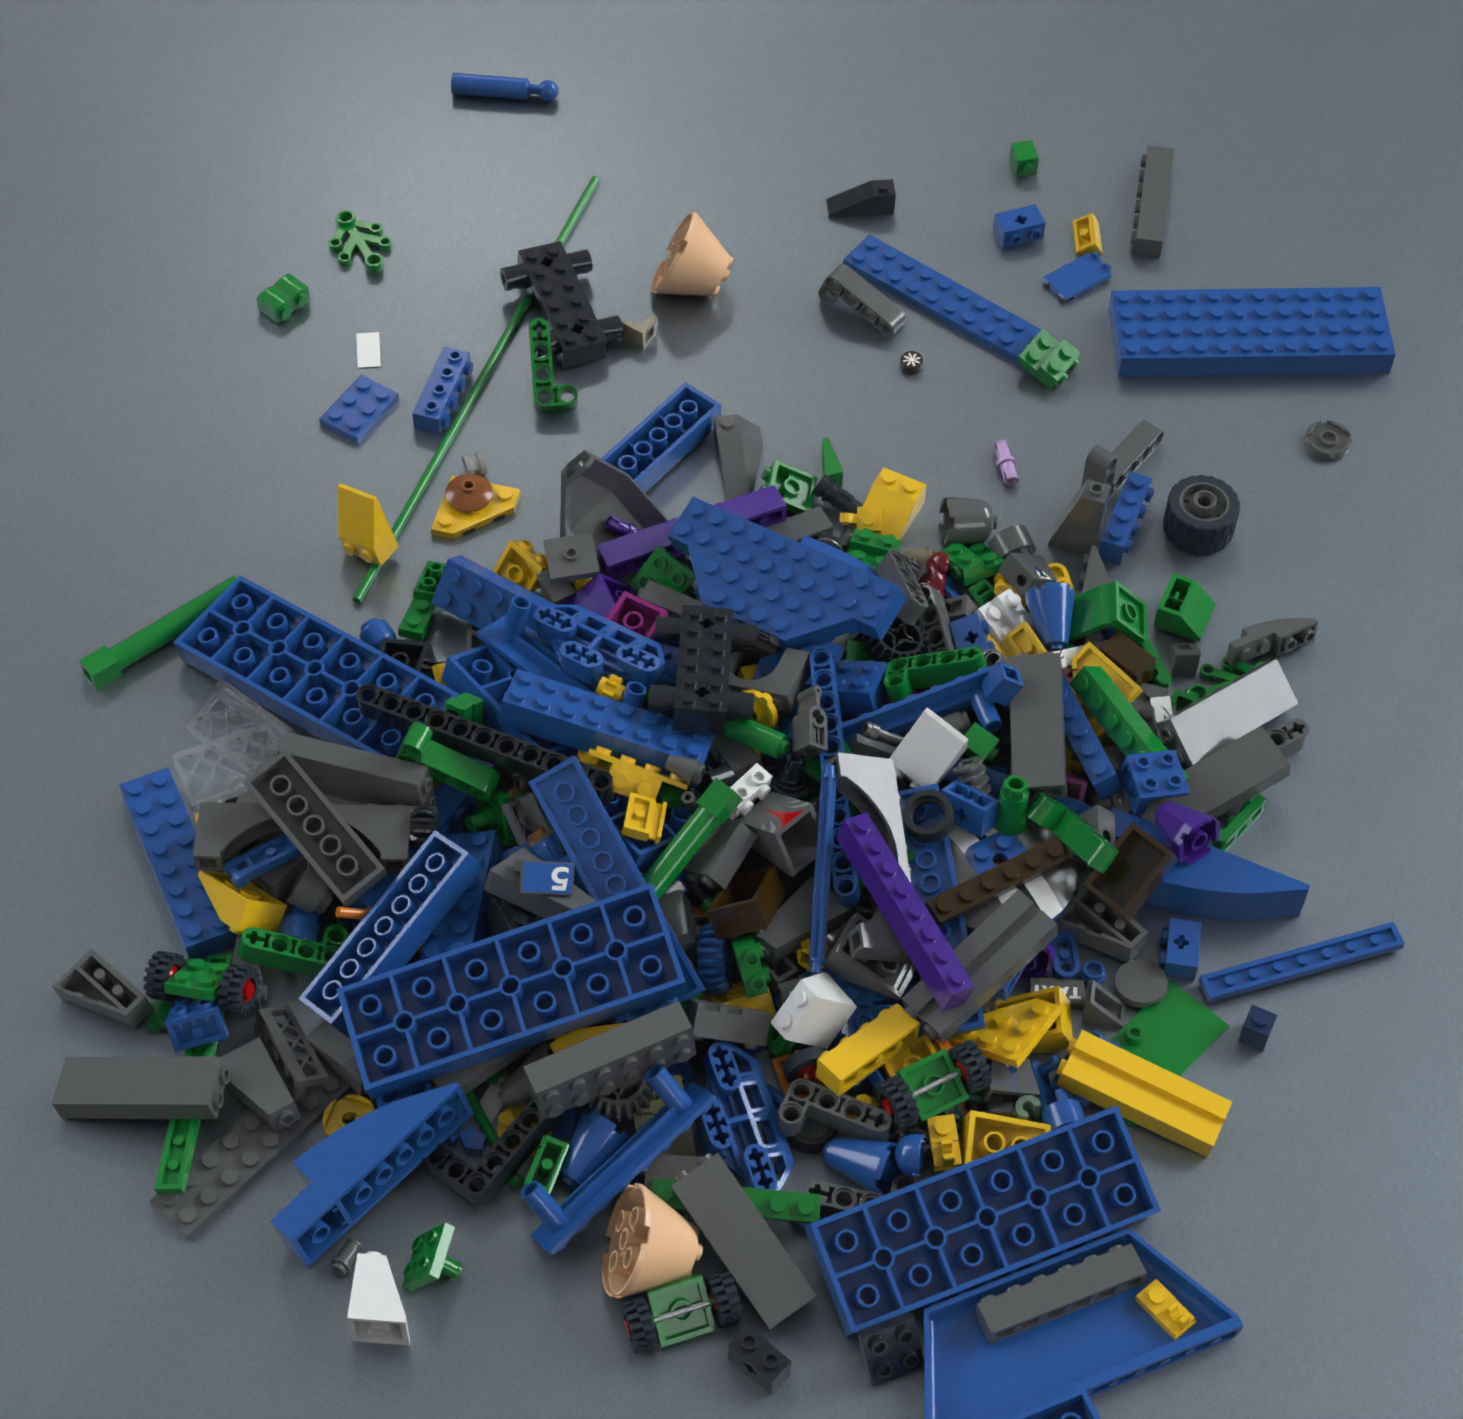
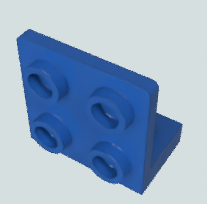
M1175 750L1126 755L1120 775L1134 816L1143 815L1151 800L1187 796L1190 790Z
M184 996L175 999L165 1021L175 1052L228 1038L229 1032L221 1012V1003H218V998L213 1002Z

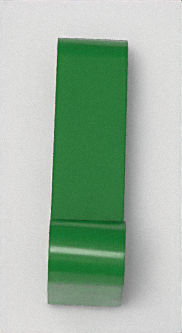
M536 318L529 324L535 407L543 412L571 410L578 403L577 390L574 386L568 384L554 385L549 323L543 318ZM538 327L542 328V341H538ZM543 349L547 352V355L543 358H538L535 352ZM540 372H546L549 375L548 379L544 381L537 379L536 376ZM564 393H571L574 398L570 402H565L561 399V396ZM546 394L551 399L548 403H541L538 401L539 396Z
M967 647L893 659L887 664L884 685L889 701L893 704L913 695V691L916 689L943 685L959 676H966L977 672L979 669L987 667L980 647Z
M417 722L410 725L397 753V759L426 765L429 767L432 778L477 799L490 800L500 779V774L496 770L432 741L433 731L428 726Z
M1041 792L1026 813L1027 817L1035 823L1050 830L1056 836L1058 835L1062 842L1100 873H1105L1119 853L1111 843L1073 810Z
M330 925L326 928L322 941L319 943L250 927L242 933L237 947V954L239 958L246 962L315 978L348 938V932L341 925Z

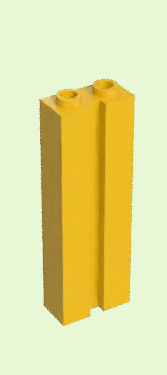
M1084 1030L1081 1031L1078 1039L1072 1037L1066 1052L1070 1053L1068 1061L1062 1058L1056 1074L1061 1075L1056 1084L1057 1086L1105 1109L1118 1106L1122 1117L1207 1158L1216 1142L1232 1101Z

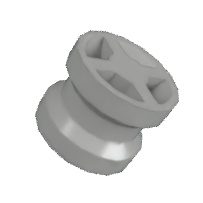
M481 451L476 452L473 456H462L466 474H487L486 463Z

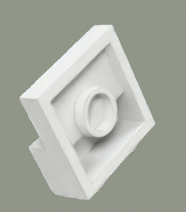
M1010 588L972 613H978L982 621L987 620L991 631L989 635L1000 646L1005 639V635L1023 621L1027 622L1033 631L1036 630L1031 614L1027 613L1021 604L1020 596L1013 593Z
M758 763L730 787L743 800L728 819L735 820L741 814L745 816L752 809L753 803L758 798L762 800L770 792L771 788L769 785L773 776Z

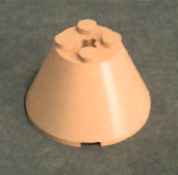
M692 210V213L689 212L683 219L666 250L670 251L667 258L663 262L660 261L651 284V291L655 294L711 296L715 298L720 289L719 283L721 281L725 282L730 274L729 267L734 258L728 254L699 214Z
M635 1183V1186L629 1184L620 1194L613 1208L605 1236L610 1237L608 1254L602 1253L601 1270L604 1289L610 1297L621 1298L691 1276L695 1260H700L703 1251L702 1244L698 1243V1227L690 1223L643 1184Z

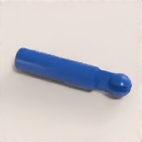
M453 73L451 79V93L458 95L527 100L529 95L533 94L539 95L545 101H552L558 96V86L551 80H545L540 85L530 84L528 78Z

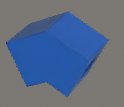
M474 1126L459 1132V1141L466 1155L483 1158L487 1145L486 1135L477 1133Z

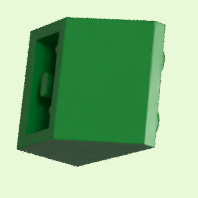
M1173 573L1157 608L1153 626L1200 642L1216 603L1197 581Z

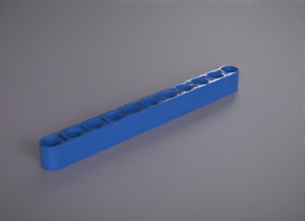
M818 647L811 652L809 658L812 686L817 685L821 687L820 707L823 709L825 706L831 705L830 708L823 710L827 716V729L834 728L831 731H827L828 751L820 754L821 773L823 775L824 765L838 752L845 753L834 659L828 648ZM831 750H837L835 753L828 754ZM836 790V796L841 795L842 797L835 799L831 857L833 887L838 902L844 907H853L858 904L861 898L859 875L842 847L837 846L839 842L836 839L844 820L852 817L851 802ZM839 818H844L842 822H835ZM843 865H850L847 869H840ZM845 889H852V891L847 894L842 893V891H844Z

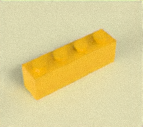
M898 1003L889 1009L882 1010L873 1021L864 1023L852 1036L844 1037L831 1051H825L819 1056L816 1077L838 1097L914 1043L918 1038L920 1023L915 1018H911Z

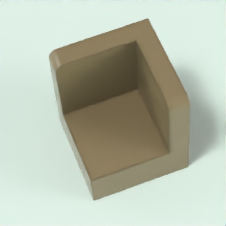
M650 316L641 324L635 321L632 323L625 320L622 321L624 329L622 339L642 349L656 336V319Z

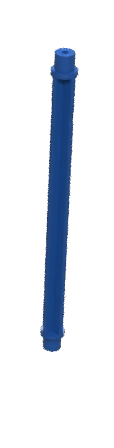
M830 764L824 765L820 787L809 949L810 974L815 975L822 973V965L825 963L837 776L835 775L836 766Z

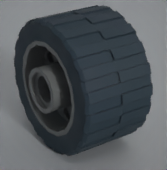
M1198 475L1181 479L1172 487V491L1169 493L1164 514V531L1168 539L1175 546L1193 554H1210L1225 548L1233 538L1240 512V501L1237 493L1225 481L1213 476Z

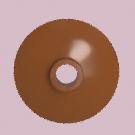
M463 474L455 477L448 483L445 497L448 504L457 511L466 513L482 510L491 502L493 488L490 482L480 475Z

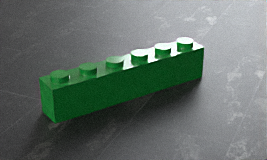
M1083 666L1069 682L1072 689L1125 756L1167 751L1166 747L1101 666ZM1183 770V773H1184V775H1185L1186 781H1188V780L1190 779V777H1189V776L1186 774V772Z

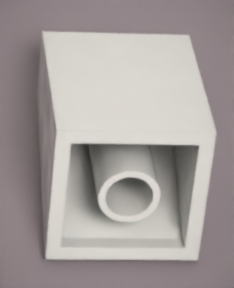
M927 707L889 759H894L897 778L901 780L904 777L911 783L909 785L911 789L936 783L939 784L966 751L968 738Z
M823 972L801 979L770 1023L785 1040L827 1049L857 1006L829 974Z
M369 1251L365 1254L357 1253L347 1315L352 1341L410 1346L406 1315L387 1256L374 1251Z

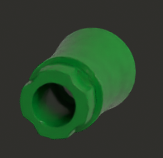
M1010 775L1003 781V786L1000 789L999 807L994 828L1005 835L1021 834L1028 827L1026 813L1029 784L1020 775Z

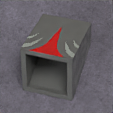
M772 791L754 805L745 816L742 815L736 820L741 821L758 836L751 848L789 876L793 877L816 858L818 816L811 803Z

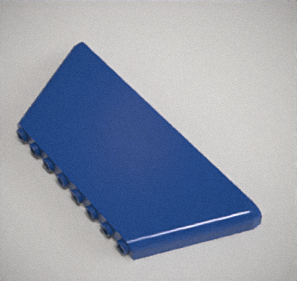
M1127 1228L1121 1231L1115 1229L1108 1232L1104 1238L1096 1241L1090 1239L1083 1242L1079 1248L1071 1251L1068 1249L1062 1250L1049 1260H1037L1026 1269L1009 1271L1001 1279L984 1281L976 1289L968 1292L967 1290H961L955 1293L951 1299L943 1302L937 1300L928 1304L923 1311L924 1419H1007L1085 1387L1091 1398L1235 1338L1241 1332L1244 1325L1235 1312L1131 1229ZM1132 1243L1147 1272L1143 1285L989 1345L975 1316L977 1303L982 1298L988 1295L998 1296L1005 1293L1011 1286L1026 1285L1039 1275L1049 1276L1065 1265L1075 1266L1080 1264L1082 1260L1090 1255H1097L1098 1257L1107 1253L1110 1248L1116 1245L1126 1246ZM1155 1279L1195 1317L1196 1324L1176 1341L1135 1301L1136 1295Z

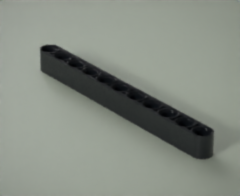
M365 684L359 687L356 692L359 709L363 716L408 732L410 725L414 722L424 724L433 731L432 741L530 779L540 776L570 758L372 684ZM579 761L602 804L611 802L615 796L611 774Z

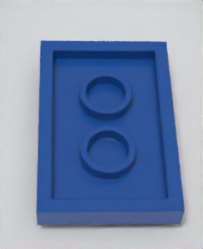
M361 374L319 418L320 425L358 444L398 402L399 393Z

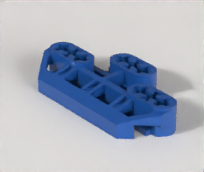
M542 605L535 610L536 634L540 639L551 643L564 673L590 685H598L603 676L609 679L611 674L623 678V683L631 681L640 682L647 689H650V684H661V675L666 671L660 643L579 605Z
M728 1041L716 1042L709 1047L703 1058V1067L708 1078L704 1089L712 1093L716 1100L707 1111V1115L704 1113L695 1119L703 1148L707 1154L710 1153L712 1156L718 1153L729 1170L743 1180L745 1187L765 1189L764 1186H766V1189L781 1191L794 1165V1160L785 1135L778 1129V1115L759 1061ZM734 1055L743 1060L744 1065L740 1069L741 1073L738 1070ZM752 1087L753 1089L749 1091L753 1109L749 1105L744 1088ZM763 1122L765 1123V1126H762L761 1130L766 1141L765 1145L763 1144L757 1127V1124ZM775 1158L778 1159L777 1162H774V1167H775V1170H776V1172H777L778 1174H781V1172H782V1176H781V1178H780L779 1181H777V1178H776V1175H775V1172H774V1169H773V1166H772V1163H771V1159H775Z

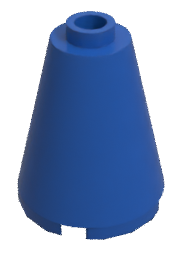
M1043 583V588L1036 590V586H1033L1025 594V600L1040 641L1049 652L1064 650L1068 647L1075 591L1074 588L1070 589V585L1067 583Z
M584 1109L559 1171L560 1175L563 1176L561 1182L572 1189H575L576 1186L579 1187L630 1137L624 1131L619 1135L616 1132L617 1125L595 1111L591 1110L588 1112L587 1109Z
M834 1137L831 1141H827L824 1146L823 1156L825 1157V1162L870 1192L886 1195L884 1192L886 1190L891 1191L893 1179L900 1174L895 1160L897 1143Z

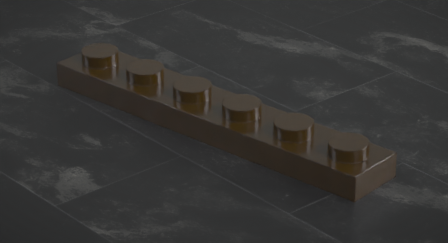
M1057 835L927 900L924 905L937 926L940 927L1069 862L1072 856Z

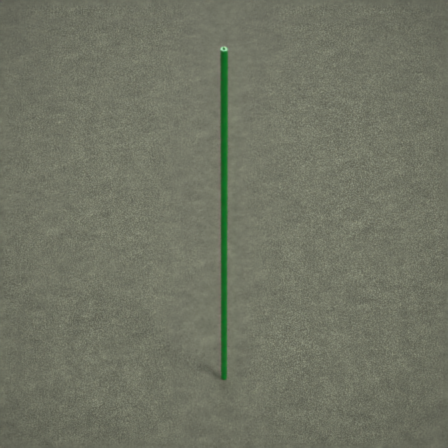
M593 176L555 242L561 241L562 245L566 242L600 182L598 177ZM528 292L523 297L391 529L396 540L532 301ZM375 563L371 564L352 598L353 602L361 604L382 566Z

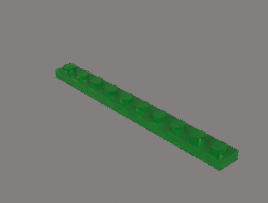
M233 954L207 955L206 962L226 963L230 966ZM218 1041L186 1049L184 1057H215ZM170 1119L154 1188L158 1195L185 1194L201 1119Z

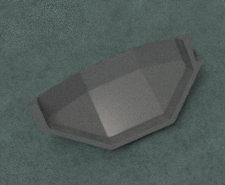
M585 450L571 460L561 471L560 537L592 533L596 556L597 545L621 537L604 528L609 515H613L628 524L633 523L640 530L669 521L628 473ZM687 555L677 558L694 572ZM598 563L600 574L605 575ZM638 572L615 580L630 585V582ZM696 579L684 595L689 596L698 587ZM631 586L634 595L637 596L638 591Z

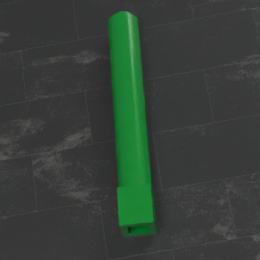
M232 576L113 647L108 649L104 645L79 661L83 675L96 691L121 677V670L179 637L237 578Z
M661 682V684H660V685L671 686V685H668V684H666V683H664V682ZM646 688L642 705L648 703L650 689ZM738 719L726 721L725 735L722 736L776 759L785 756L789 751L790 742L788 741V735L753 720L744 721Z
M717 777L696 802L699 805L698 808L643 876L647 884L653 883L658 901L720 822L724 824L743 800L734 790Z

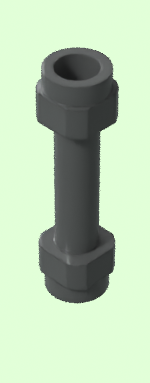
M868 721L863 724L861 729L862 736L874 740L878 738L898 746L904 739L903 736L880 729L878 724Z

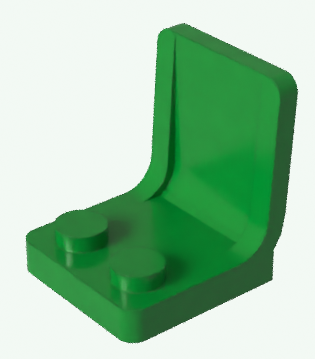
M1116 580L1076 595L1069 635L1070 641H1075L1105 627L1117 629L1137 645L1147 641L1145 602Z

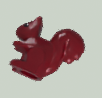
M943 551L930 555L926 563L927 573L918 581L919 584L927 583L939 591L943 599H945L944 587L946 581L944 573L948 571L950 564L948 555Z

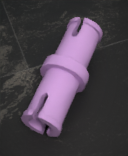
M998 440L995 442L996 444H993L997 457L996 465L1001 470L1004 484L1006 486H1013L1016 482H1019L1014 467L1015 459L1010 454L1007 441Z

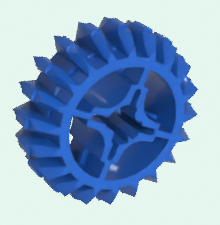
M711 922L710 924H704L698 934L696 951L699 979L706 989L704 993L722 995V993L730 991L734 982V952L731 941L728 938L717 939Z

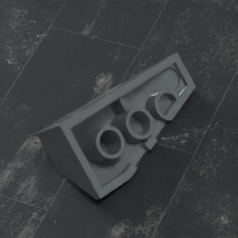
M737 414L715 416L714 440L725 498L728 501L737 496L754 492L760 457L763 451V441L760 427Z

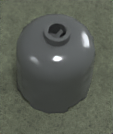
M944 497L942 499L939 513H944L943 523L938 524L941 543L947 545L962 543L963 545L984 543L990 538L993 529L997 528V516L993 515L991 506L985 500Z

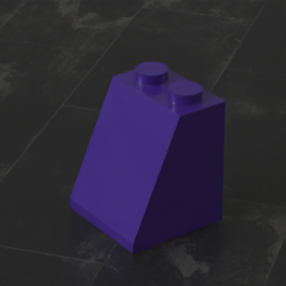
M598 573L565 604L579 605L607 618L624 591L632 595L634 593L630 585Z

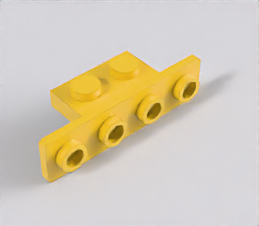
M597 745L596 749H589V755L612 763L609 773L613 779L614 791L621 795L629 797L630 792L656 799L662 781L685 790L689 787L688 783L673 773L670 776L660 773L661 768L646 763V766L642 767L635 764L636 759L623 754L621 758L610 755L612 750Z

